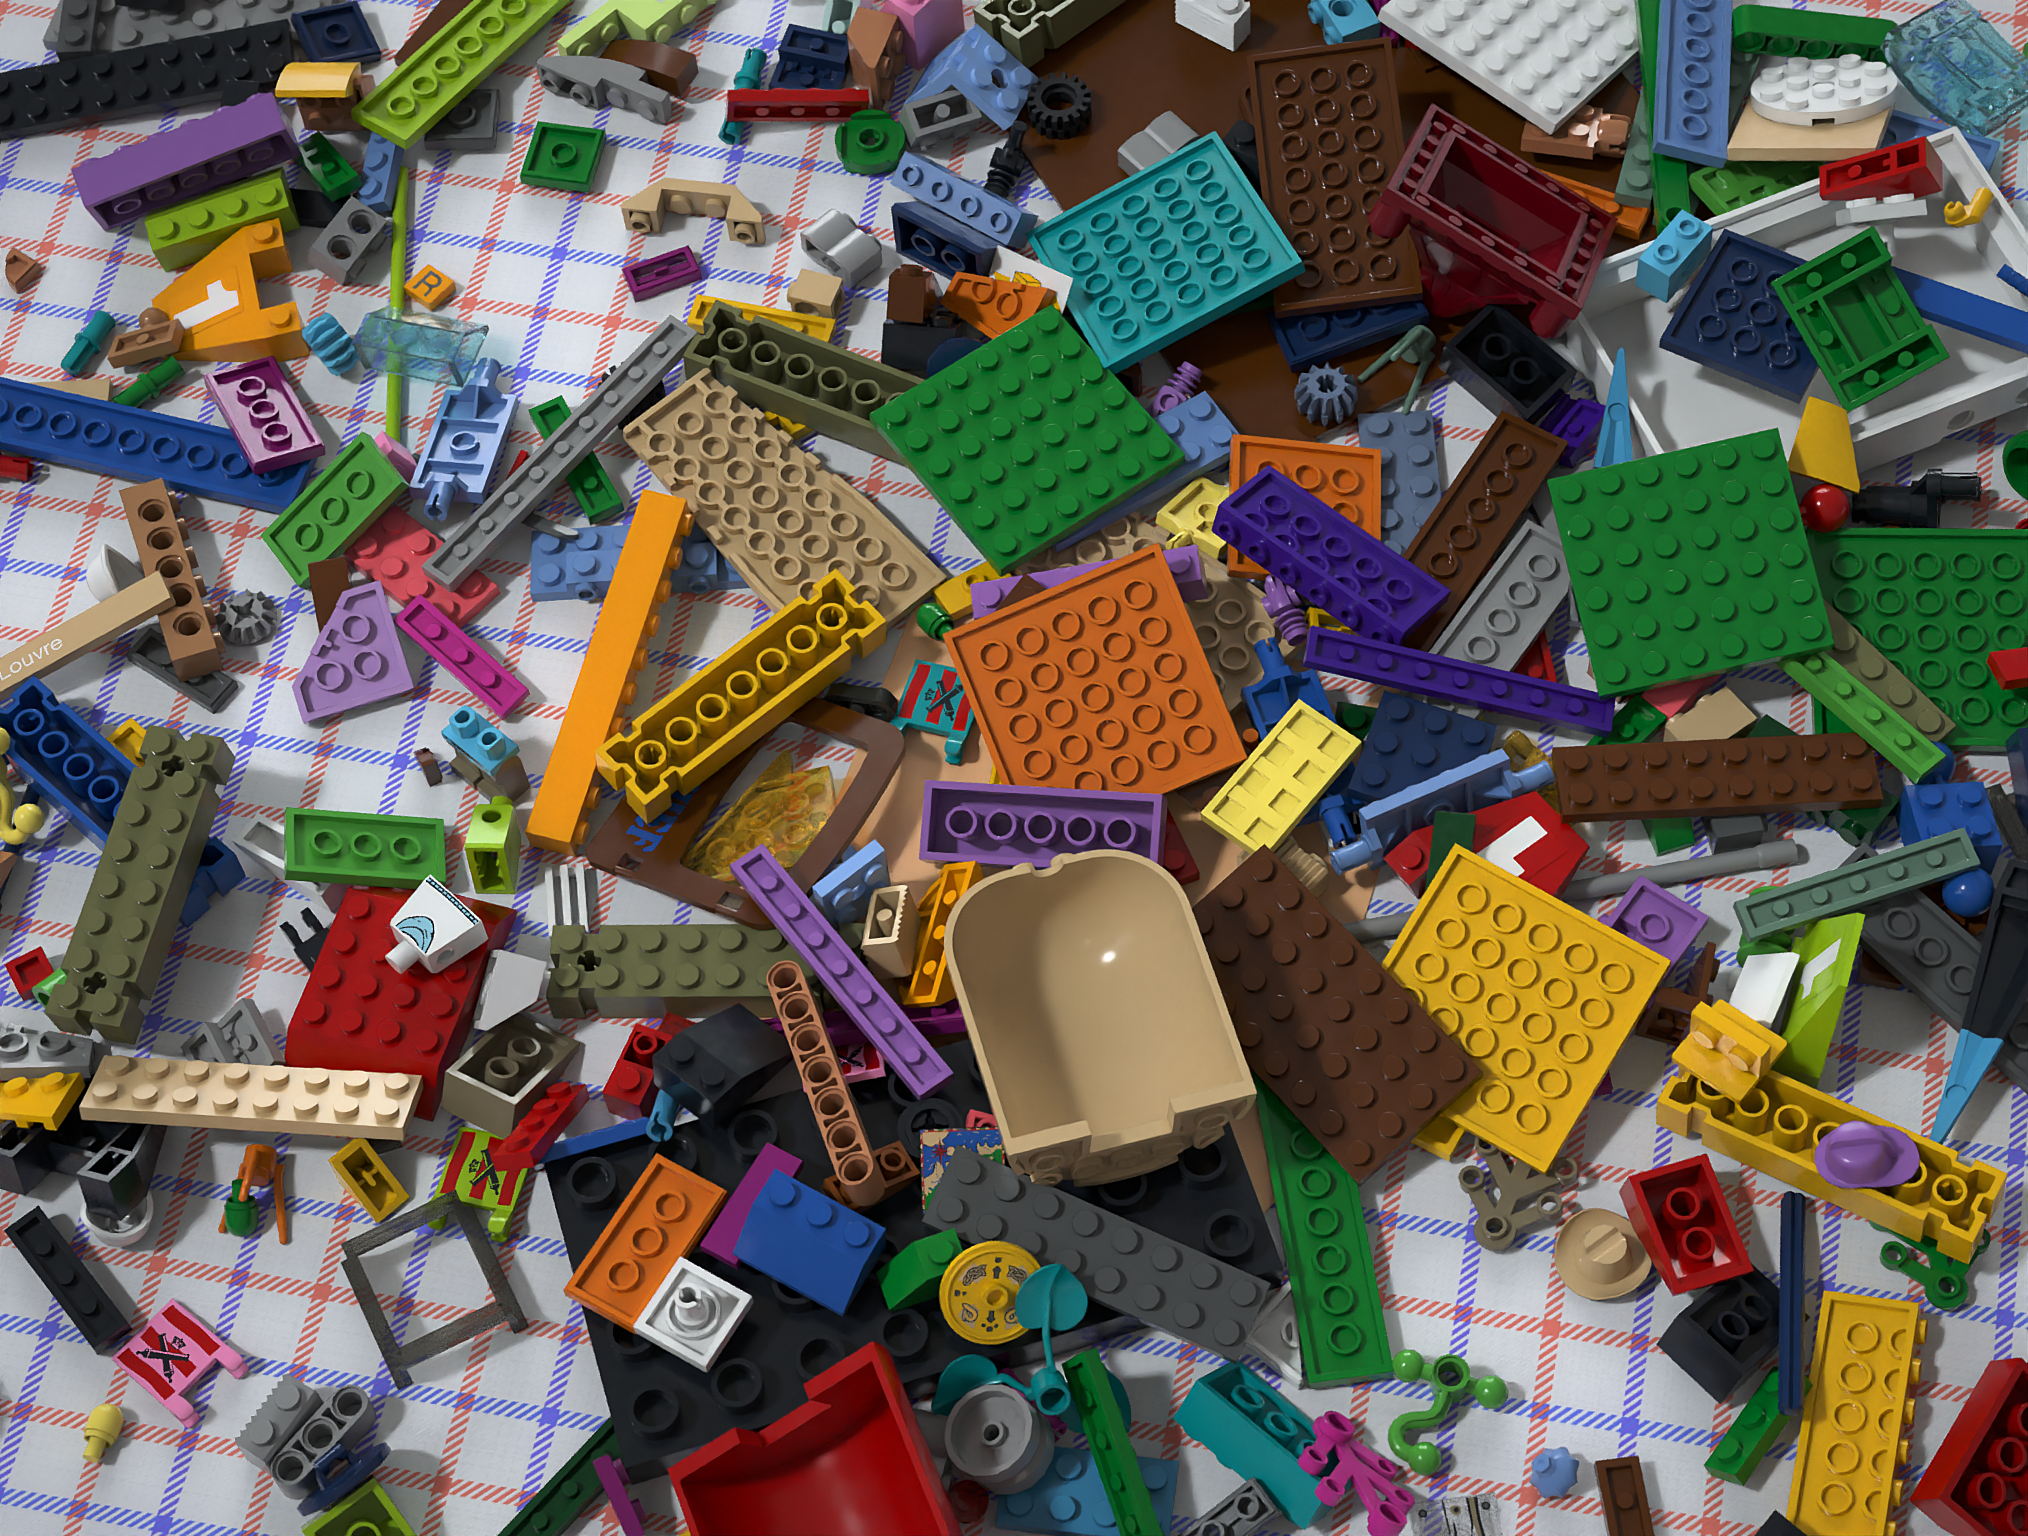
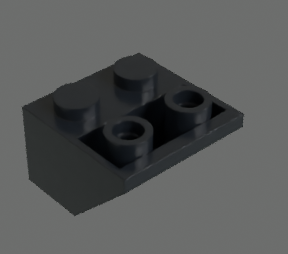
M936 311V316L930 315L923 323L887 319L883 322L881 363L893 368L926 371L928 359L938 345L950 338L965 337L967 322L962 318H958V313H953L952 311Z

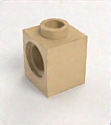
M801 269L796 282L792 281L787 291V302L791 304L792 312L835 319L836 321L846 300L843 278Z

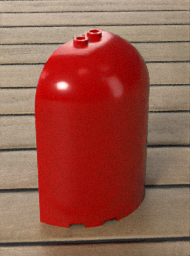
M873 1341L803 1384L810 1401L760 1432L734 1427L667 1469L691 1536H964L892 1356L887 1348Z

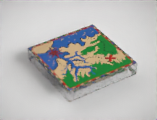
M997 1126L919 1130L922 1215H925L957 1145L1006 1166L1005 1149Z

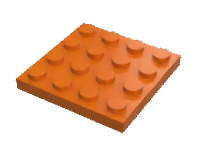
M1239 434L1232 435L1230 440L1229 496L1269 465L1381 542V449ZM1228 544L1227 577L1266 580L1265 577L1271 575L1266 569Z

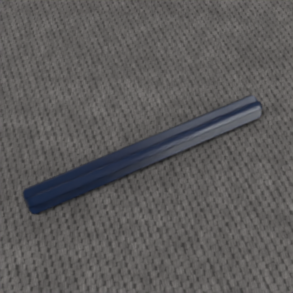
M1788 1191L1784 1193V1197L1781 1199L1778 1410L1782 1415L1797 1417L1800 1416L1801 1411L1804 1409L1806 1198L1802 1193Z

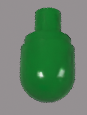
M931 602L922 605L916 614L918 626L930 638L937 641L944 640L942 634L954 629L955 622L952 616L937 603Z
M243 1179L232 1181V1196L226 1199V1204L224 1205L226 1228L232 1235L237 1237L249 1236L258 1226V1203L255 1197L248 1193L246 1201L240 1202L238 1199Z

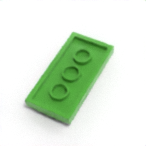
M362 431L260 536L296 584L308 590L311 587L308 563L340 557L409 487V484L374 439Z
M286 807L284 814L285 880L417 889L431 874L445 887L444 819Z

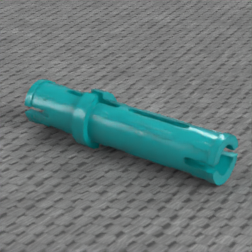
M748 48L746 50L742 67L734 77V90L739 88L760 90L762 85L760 78L768 57L763 50L759 48H753L752 50ZM725 114L724 122L719 131V138L726 144L733 145L734 142L739 144L746 122H726Z

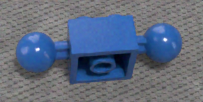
M1930 741L1946 754V757L1941 766L1917 785L1909 779L1913 785L1904 786L1895 813V819L1904 847L1965 827L1981 864L1978 869L1969 870L1952 878L1945 879L1942 885V898L1947 908L1954 914L1961 917H1976L1991 907L1995 885L1990 874L1993 872L2002 849V840L1984 783H1949L1956 770L1955 756L1944 743Z

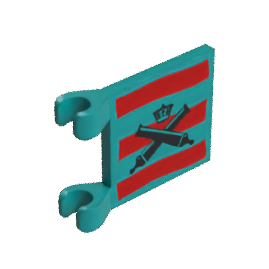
M916 659L900 698L895 718L891 720L890 724L900 730L904 740L907 727L948 736L944 746L945 753H947L945 762L959 765L975 720V715L957 670L953 667Z

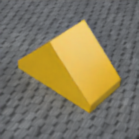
M354 1138L328 1160L339 1183L376 1223L382 1221L410 1197L365 1138Z

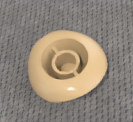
M1589 1208L1574 1214L1564 1223L1556 1239L1554 1257L1558 1274L1570 1290L1584 1298L1602 1300L1624 1296L1635 1290L1645 1280L1652 1266V1260L1634 1232L1631 1222L1621 1215L1606 1209Z

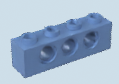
M907 151L904 152L890 183L1007 246L1024 249L1028 241L1025 233L1034 228L1039 217L923 155Z

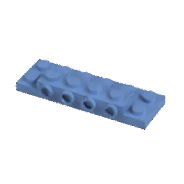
M694 522L690 536H684L681 544L683 556L678 570L673 569L669 579L671 581V593L692 592L702 594L715 590L750 588ZM630 525L571 528L578 531L579 538L576 540L555 538L540 531H532L530 582L532 602L573 599L590 601L595 598H605Z

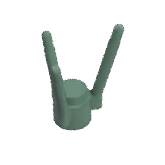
M1423 325L1415 326L1404 337H1401L1391 349L1369 366L1358 377V381L1364 382L1390 359L1396 361L1401 356L1409 363L1420 361L1421 364L1402 409V414L1408 415L1427 368L1435 358V354L1431 351L1436 344L1435 335Z

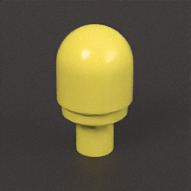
M105 1403L98 1405L91 1412L84 1428L85 1434L83 1438L88 1442L83 1454L85 1460L98 1463L104 1448H111L113 1443L117 1441L124 1421L123 1414L117 1406Z

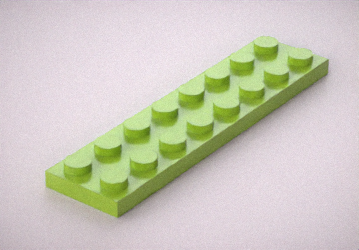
M473 0L351 109L352 120L408 150L571 0Z

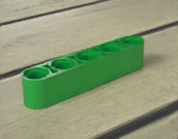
M1744 4L1732 11V41L1734 48L1740 52L1790 58L1805 57L1809 60L1839 58L1847 54H1856L1863 61L1883 62L1887 67L1897 64L1902 58L1899 27L1892 20L1754 4Z

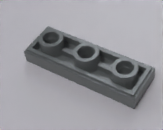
M1252 1477L1178 1536H1209L1214 1528H1219V1536H1254L1282 1513L1259 1481Z

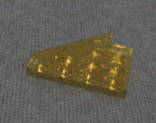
M789 750L783 751L687 854L683 861V866L735 887H741L742 885L732 875L730 865L763 843L788 873L837 807L833 774L830 766L827 765L794 773L791 754ZM842 856L836 864L843 863Z

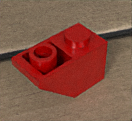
M638 1023L635 1024L602 1091L609 1113L628 1120H635L645 1116L650 1118L660 1090L654 1084L652 1056L674 1038L672 1035Z

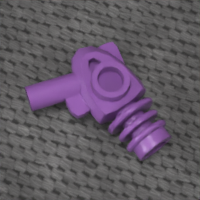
M1184 361L1181 367H1177L1181 374H1173L1177 381L1168 379V382L1173 387L1163 385L1159 389L1153 403L1145 410L1152 418H1155L1189 400L1185 394L1194 397V393L1189 388H1197L1193 381L1200 383V377L1203 372Z
M1273 574L1265 577L1264 588L1267 596L1261 598L1267 614L1271 619L1277 617L1274 622L1275 627L1279 628L1283 639L1287 640L1288 645L1296 646L1304 643L1307 640L1309 626L1304 618V610L1297 607L1303 603L1299 592L1286 585Z

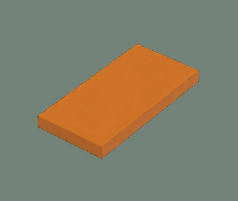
M656 1153L563 1289L565 1296L637 1335L633 1328L634 1324L679 1257L688 1259L728 1199L727 1191Z

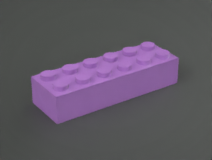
M269 92L266 94H254L246 102L233 107L224 106L218 108L212 115L205 118L187 120L174 130L154 133L147 140L138 144L120 146L112 154L102 158L87 159L80 166L71 169L85 209L104 231H108L146 216L149 210L216 189L300 156L302 152L289 117L273 93Z
M925 780L919 859L929 864H952L976 860L981 867L1012 869L1018 864L1028 862L1034 865L1035 870H1044L1051 867L1050 861L1059 854H1078L1092 850L1113 849L1141 855L1163 867L1168 799L1163 794Z

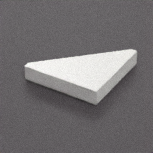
M1288 1280L1257 1315L1244 1347L1299 1390L1303 1386L1297 1320L1293 1307L1290 1282Z

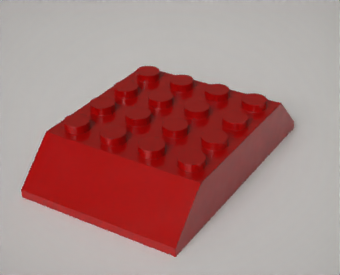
M351 885L345 893L289 1023L284 1055L286 1062L283 1066L422 1075L423 1091L413 1117L433 1122L442 1101L445 1072L459 1059L470 1032L491 950H503L517 916V910L453 894L482 920L488 940L438 973H431L417 960L405 972L400 974L385 958L399 944L391 929L390 922L417 889Z

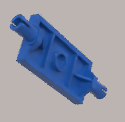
M1275 637L1268 638L1270 646H1267L1265 639L1258 641L1253 648L1264 671L1263 679L1255 685L1241 688L1240 697L1253 729L1258 732L1259 744L1298 699L1337 724L1316 671L1312 669L1298 672L1293 670L1291 666L1286 665ZM1353 761L1347 765L1296 825V827L1324 821L1332 839L1333 847L1336 850L1343 848L1342 841H1344L1346 846L1358 841L1347 813L1355 812L1368 806V802L1347 796L1348 787L1355 771Z

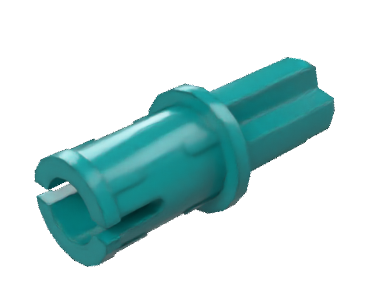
M97 310L83 332L75 335L74 339L76 342L63 358L60 365L67 374L71 376L79 375L94 354L100 353V345L112 328L116 326L114 318L104 311Z

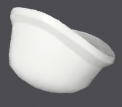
M107 544L101 547L100 554L89 564L86 571L87 585L99 602L145 578V574L137 566Z
M149 1189L147 1196L122 1221L89 1213L85 1201L80 1209V1217L85 1227L93 1232L101 1242L113 1247L127 1246L138 1241L146 1234L154 1212L153 1196Z

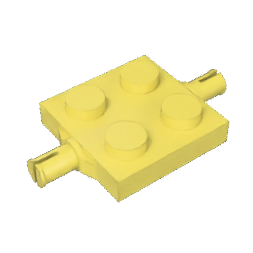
M1201 475L1158 511L1155 523L1175 535L1171 540L1167 541V550L1186 547L1190 544L1197 545L1198 549L1216 560L1228 550V543L1212 532V526L1219 504L1229 497V487L1215 484Z

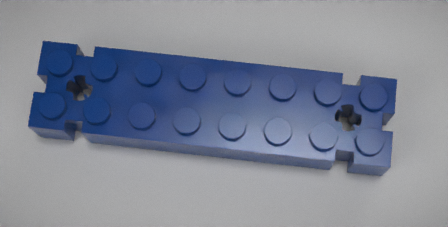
M33 675L10 695L14 701L12 705L6 710L0 707V727L5 729L11 738L9 749L0 756L4 759L6 765L11 763L16 774L23 781L30 785L44 800L103 852L133 767L137 766L65 702L59 704L54 693ZM208 836L179 921L187 929L211 908L207 900L215 892L224 897L246 877L236 854L216 836L212 839Z

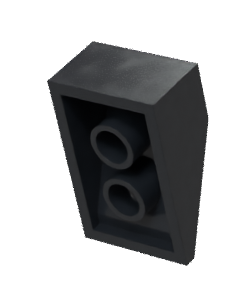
M738 1003L681 1030L652 1056L654 1084L715 1131L790 1063L794 1057L788 1040Z
M1753 1264V1273L1713 1285L1677 1315L1656 1344L1719 1404H1722L1743 1386L1779 1350L1780 1289ZM1805 1313L1806 1323L1809 1320L1810 1316Z

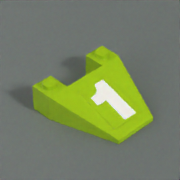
M1853 913L1807 924L1804 937L1795 936L1791 952L1799 954L1800 957L1778 1036L1787 1041V1049L1770 1069L1814 1089H1817L1847 990L1865 918L1864 914Z

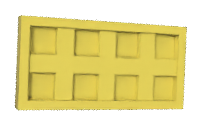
M1298 699L1200 813L1201 820L1251 855L1264 844L1274 852L1362 749V741Z

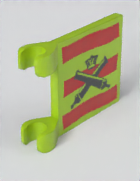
M460 1126L435 1194L425 1209L428 1227L436 1230L444 1229L450 1203L494 1212L488 1223V1231L491 1233L490 1238L492 1241L499 1243L507 1242L513 1215L530 1168L496 1172L492 1156L503 1144L504 1139L487 1131Z

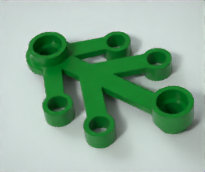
M1869 1220V1224L1875 1230L1886 1231L1927 1255L1931 1269L1907 1257L1906 1248L1897 1241H1889L1882 1246L1879 1259L1885 1268L1898 1270L1923 1285L1927 1300L1939 1309L1952 1310L1964 1303L1968 1294V1284L1964 1277L1978 1255L1988 1250L1991 1241L1990 1233L1985 1228L1982 1236L1984 1244L1977 1247L1969 1264L1967 1265L1955 1259L1949 1267L1946 1255L1936 1251L1938 1240L1924 1235L1919 1243ZM1896 1251L1900 1254L1901 1258L1897 1261H1892L1887 1258L1885 1253ZM1948 1282L1954 1287V1291L1950 1293L1944 1292L1940 1289L1939 1284Z

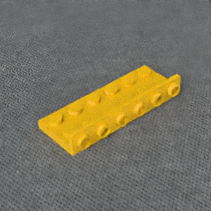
M1823 1291L1809 1381L1813 1387L1805 1399L1786 1519L1807 1536H1897V1522L1891 1521L1893 1506L1901 1507L1904 1481L1898 1480L1900 1465L1907 1466L1910 1440L1904 1439L1906 1424H1914L1916 1399L1910 1398L1912 1384H1920L1922 1373V1359L1916 1358L1918 1344H1926L1928 1333V1319H1921L1920 1305L1917 1302Z

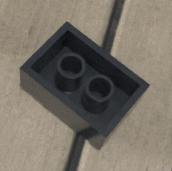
M1488 304L1444 346L1438 364L1440 369L1496 417L1503 410L1533 425L1565 393L1570 391L1578 371L1500 304Z

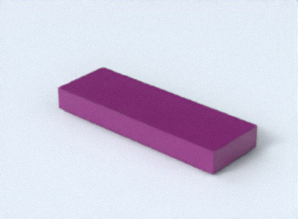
M767 1142L701 1242V1250L738 1270L742 1261L732 1255L753 1202L774 1169L797 1179L804 1168L803 1161Z

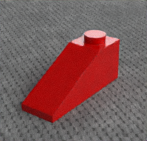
M1923 136L1819 167L1820 198L1822 201H1853L1876 197V201H1883V198L1893 195L1914 193V199L1937 193L1943 191L1942 160L1927 137Z

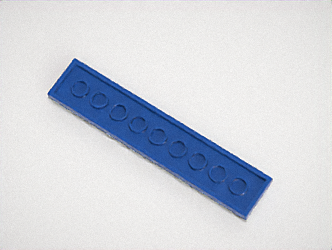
M0 377V449L145 483L163 478L166 488L282 514L304 491L318 457L255 475L230 429Z

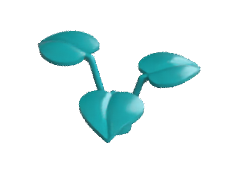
M1054 1263L1033 1272L1023 1282L1017 1292L1015 1313L1019 1323L1027 1329L1042 1327L1046 1368L1040 1369L1034 1374L1030 1388L1008 1374L1002 1373L997 1375L995 1364L989 1358L974 1354L965 1355L952 1361L943 1371L931 1403L932 1412L936 1415L940 1414L949 1417L954 1405L969 1391L983 1385L1006 1383L1025 1395L1027 1401L1035 1399L1037 1407L1042 1413L1046 1415L1059 1414L1060 1419L1068 1425V1429L1076 1433L1085 1434L1068 1383L1065 1381L1063 1374L1056 1369L1050 1337V1328L1060 1331L1067 1330L1083 1319L1087 1310V1295L1080 1280L1064 1264ZM1107 1369L1108 1380L1114 1398L1121 1409L1126 1432L1129 1433L1131 1428V1407L1128 1395L1120 1379Z

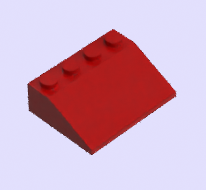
M2021 1357L1992 1360L1989 1362L1909 1499L1912 1504L1934 1523L1953 1536H2028V1363Z

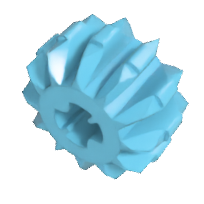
M325 312L321 316L308 322L309 325L302 329L303 338L331 374L339 376L345 371L348 372L361 359L360 350L332 314Z

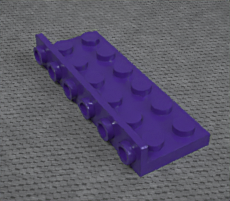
M1269 465L1218 506L1212 526L1214 534L1361 637L1402 646L1404 639L1448 601L1451 593L1450 589Z

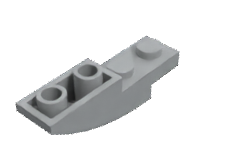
M552 56L539 58L536 62L541 86L552 93L558 92L570 97L578 104L589 105L600 110L604 103L609 101L616 107H624L638 113L647 120H655L664 125L673 116L669 93L649 85L647 72L641 68L614 60L588 56Z

